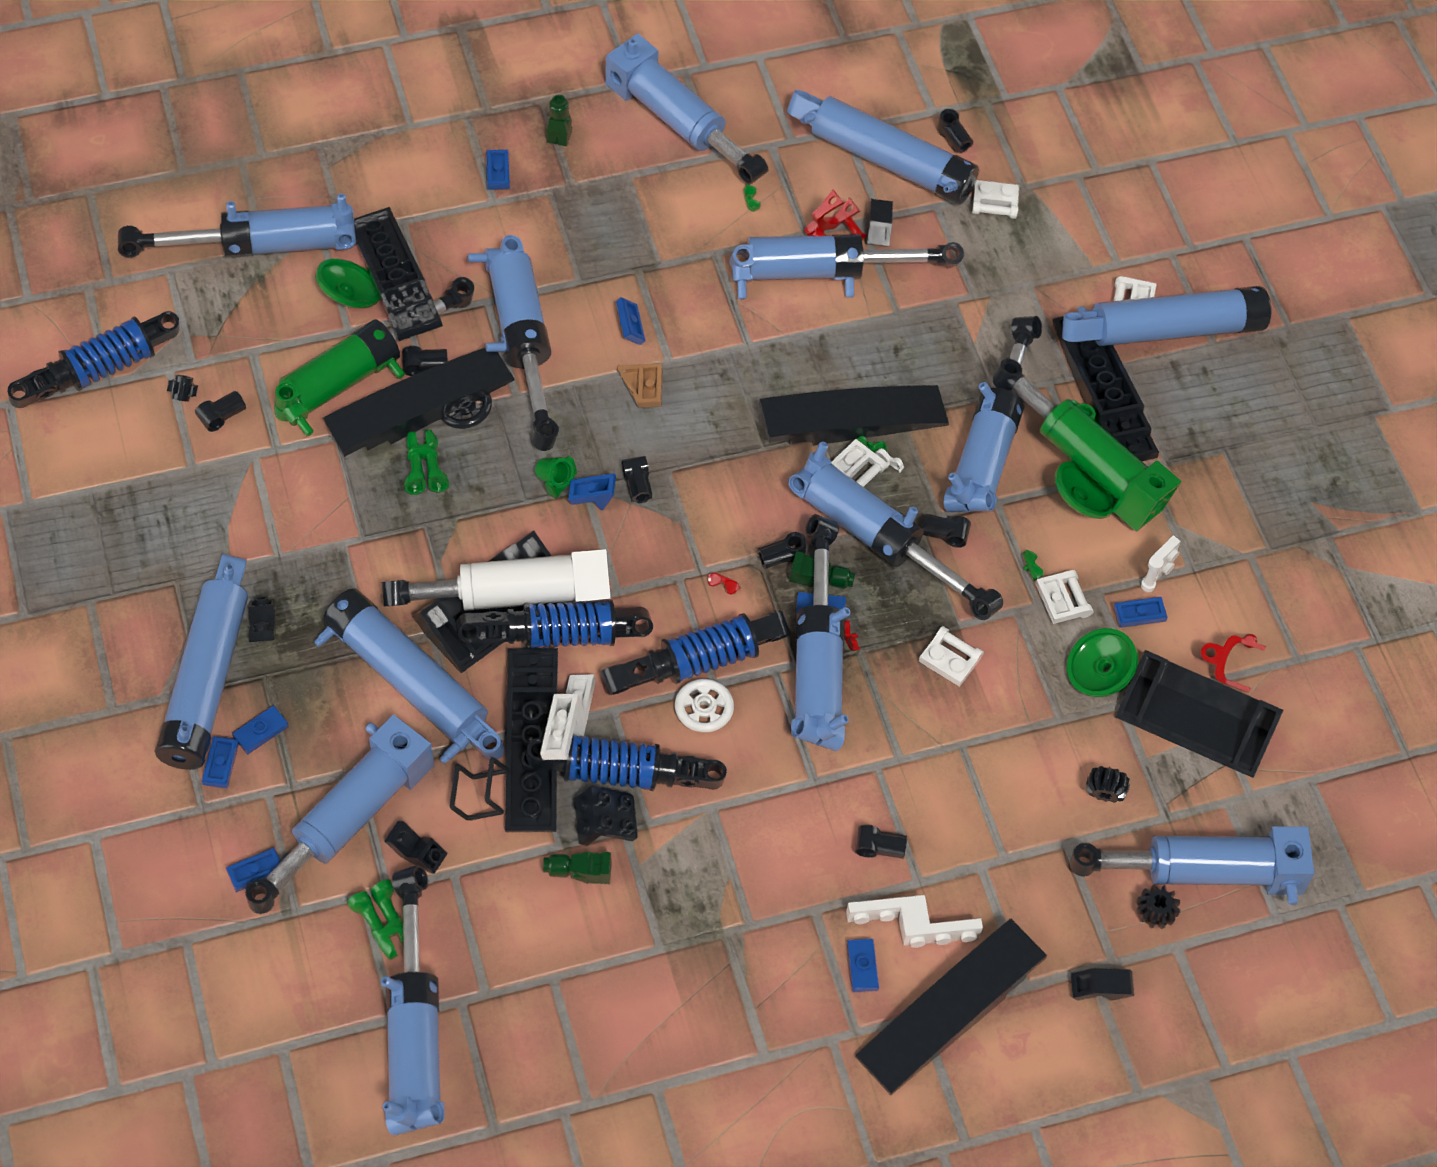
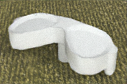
M878 449L875 452L876 455L886 462L887 468L890 465L898 470L899 473L904 469L900 458L890 457L884 449Z

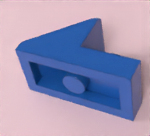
M612 473L571 480L568 500L572 505L595 502L600 510H604L614 496L616 475Z

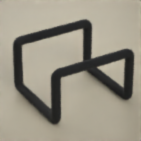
M494 757L489 760L488 772L475 775L460 764H457L454 769L450 809L467 821L502 815L504 810L490 800L492 776L506 774L509 772V768ZM494 764L501 769L493 771ZM459 770L474 780L487 777L485 802L496 811L468 816L455 807Z

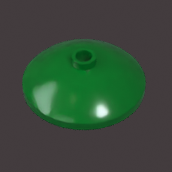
M327 259L319 264L315 274L317 283L321 290L335 302L356 309L372 307L378 303L380 298L369 272L362 266L344 259Z
M1073 461L1064 462L1056 469L1055 483L1057 490L1063 500L1073 510L1094 519L1107 518L1114 512L1112 509L1116 505V499Z
M1101 628L1087 633L1076 642L1069 653L1067 674L1070 682L1079 692L1090 697H1106L1117 693L1131 681L1138 665L1136 646L1125 633L1117 629Z

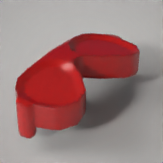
M712 573L708 576L710 586L714 587L724 583L727 593L730 595L735 594L741 589L737 581L721 574Z
M846 620L844 639L850 650H860L855 639L858 638L857 633L850 634V620Z

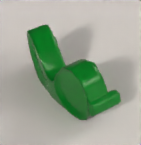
M746 184L743 191L747 208L754 212L760 209L761 204L752 199L756 195V187Z
M860 436L857 439L874 453L878 449L887 451L884 441H879L873 445V442L868 443L864 436Z
M1026 550L1022 553L1027 563L1023 569L1025 571L1029 569L1035 582L1043 576L1044 572L1035 563L1038 557L1037 554Z

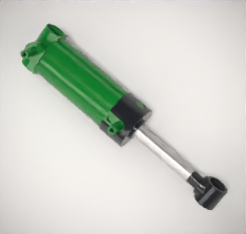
M466 277L456 278L452 286L445 291V295L434 301L438 314L440 315L452 306L454 308L469 306L474 294L473 282ZM457 291H464L466 294H460ZM374 319L351 333L344 340L280 378L279 385L275 390L274 414L276 418L281 421H289L292 426L298 425L306 436H310L314 430L305 420L308 418L309 413L373 373H378L386 367H389L398 379L402 378L405 372L396 362L400 358V351L396 343L398 338L393 327L388 330L382 322Z

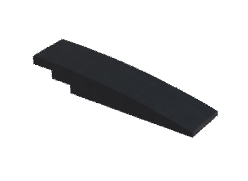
M390 207L354 218L357 247L398 340L401 341L442 327L441 318L435 308L425 279Z
M1064 316L1053 318L1054 328L1083 401L1095 410V421L1141 461L1158 458L1159 451L1151 437L1152 428L1143 413L1144 404L1114 345L1099 346L1095 340L1066 341L1062 338Z
M482 348L385 387L323 417V420L342 454L346 457L363 447H366L368 451L386 441H389L391 445L407 437L408 432H416L459 410V407L466 406L469 402H474L511 383L515 379L498 352H487L485 348Z
M938 385L839 389L783 395L759 400L769 442L790 439L791 444L812 441L813 446H816L820 442L829 444L855 440L860 436L869 438L949 426Z
M508 648L506 766L509 768V772L506 773L505 832H557V770L531 767L526 761L528 744L532 740L537 738L544 739L553 696L558 694V648ZM534 750L532 754L535 757H541V750Z
M1010 918L877 1034L855 1055L856 1059L892 1095L1000 1004L1009 992L1024 981L1026 976L1046 959L1047 954Z

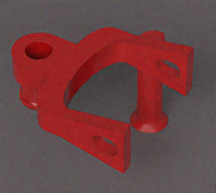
M833 189L819 208L812 213L814 220L804 229L807 236H826L824 233L826 229H835L844 222L852 234H861L862 240L867 236L851 218L860 212L851 198H848L844 203ZM836 197V202L831 204V200ZM844 204L835 216L824 217L829 212ZM852 205L853 209L847 212V208Z
M1247 634L1244 638L1233 635L1228 638L1224 646L1215 643L1205 644L1201 649V656L1205 661L1216 665L1215 677L1217 681L1250 692V687L1233 682L1225 677L1227 658L1237 643H1243L1247 648H1257L1265 651L1266 646L1258 644L1257 637L1253 634ZM1209 648H1213L1216 652L1213 657L1207 656L1206 651Z

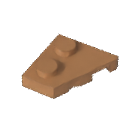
M662 363L618 366L619 374L639 408L662 407Z

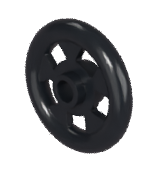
M490 393L474 402H469L466 406L459 407V410L455 411L456 414L452 416L447 415L441 418V420L448 426L457 429H467L480 424L491 411L492 398ZM476 401H483L482 408H476ZM472 413V418L464 420L462 419V415H469Z

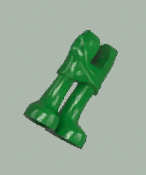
M432 430L425 431V444L418 445L416 432H408L407 455L408 461L411 462V471L405 479L404 488L410 495L421 494L426 488L421 459L427 462L429 489L438 493L444 492L449 488V479L440 470L438 464V440Z
M386 879L375 884L370 891L374 902L379 906L388 922L385 926L377 915L368 892L356 893L347 901V905L353 912L364 917L371 927V934L376 939L380 949L389 960H392L398 955L394 944L389 938L397 935L404 947L403 921L392 904L391 897L394 892L392 882Z

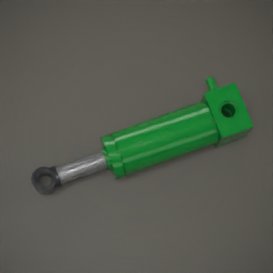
M1010 358L1002 360L992 378L993 384L997 388L1014 391L1045 418L1040 428V433L1118 500L1112 510L1137 532L1164 510L1182 483L1179 478L1158 460L1149 467L1145 465L1070 399L1055 406L1025 379L1019 362Z

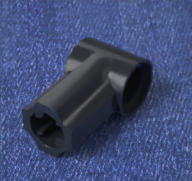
M944 109L940 113L937 126L938 133L948 139L956 152H966L973 145L972 138L959 122L958 112L953 109Z
M412 345L402 349V369L407 376H413L448 361L447 349L422 350L420 347Z
M233 391L215 402L210 400L202 402L196 408L195 414L209 432H214L224 425L225 420L245 410L246 404L239 392Z
M646 456L623 459L621 461L623 476L628 481L632 501L638 504L647 502L652 498V490L648 478L649 469Z
M925 514L922 527L924 529L923 535L946 540V543L950 546L961 548L967 544L971 522L962 516H954L948 519Z
M791 532L784 540L758 548V554L763 567L767 569L787 561L794 562L796 551L802 552L805 555L806 539L799 532ZM796 545V546H799L800 548H798V549H793V548H791V546Z
M861 825L857 831L855 853L866 858L883 855L904 859L907 835L881 832L876 826Z

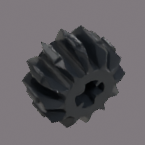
M1103 766L1092 768L1089 777H1087L1086 791L1089 792L1091 797H1096L1097 800L1111 801L1113 803L1124 801L1129 791L1130 779L1126 773L1119 772V769H1112L1110 766L1108 768Z
M1155 884L1151 886L1150 890L1145 888L1141 893L1142 896H1139L1136 901L1137 905H1139L1136 910L1137 914L1143 915L1142 923L1150 921L1151 928L1158 924L1161 929L1165 928L1166 924H1174L1175 917H1178L1180 914V909L1178 908L1180 899L1174 898L1175 891L1166 892V885L1162 886L1161 890Z

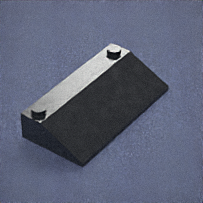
M533 530L488 562L552 555ZM458 596L451 598L443 597L433 600L415 613L413 618L431 642L460 673H463L504 642L464 643L458 635L457 619L464 613L507 612L508 609L520 612L523 611L524 605L464 611L463 600H460ZM466 626L463 629L469 631L472 630L474 626Z
M1145 650L1116 714V718L1254 778L1284 710Z

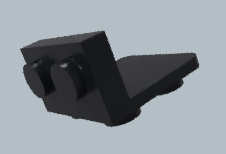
M590 786L575 798L576 831L580 845L588 846L600 836L634 841L638 838L635 802L632 794Z

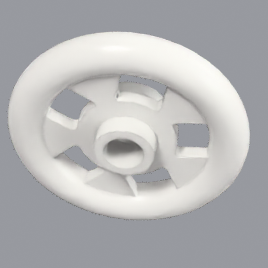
M697 679L687 683L680 689L675 699V712L678 719L687 728L696 732L708 733L721 729L729 722L734 711V701L729 690L721 683L711 679ZM698 690L700 694L692 699L689 694ZM710 690L719 694L717 699L708 694ZM691 705L694 713L688 715L685 707ZM707 705L709 708L703 709L700 706ZM717 706L724 707L722 715L715 713ZM699 717H710V722H699Z

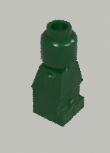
M557 94L549 102V123L546 129L547 143L567 147L572 133L569 103L563 95Z
M796 551L789 582L814 587V557ZM829 563V585L841 589H846L847 586L852 587L855 573H852L849 568L837 565L830 568L831 563Z
M587 851L572 854L571 858L567 854H551L549 857H544L543 873H548L551 877L565 878L571 874V878L586 884H610L611 852L593 853Z

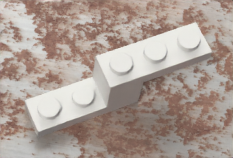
M570 675L566 694H554L540 752L543 760L568 759L573 733L578 737H584L596 683L594 675Z
M925 895L848 903L846 911L847 922H855L856 924H864L870 920L877 919L891 921L898 917L903 946L911 945L914 948L922 947L928 943L945 945L957 940L972 942L980 938L983 929L981 919L930 924Z

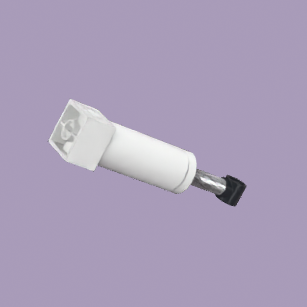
M606 549L572 552L570 555L460 564L458 579H451V581L450 579L437 582L426 581L417 582V584L416 582L409 583L406 580L381 582L384 607L408 605L412 600L457 596L460 600H463L464 611L522 606L524 603L533 605L610 599Z

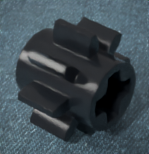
M176 375L175 380H169L167 391L172 393V399L189 402L190 397L196 396L198 385H194V378Z

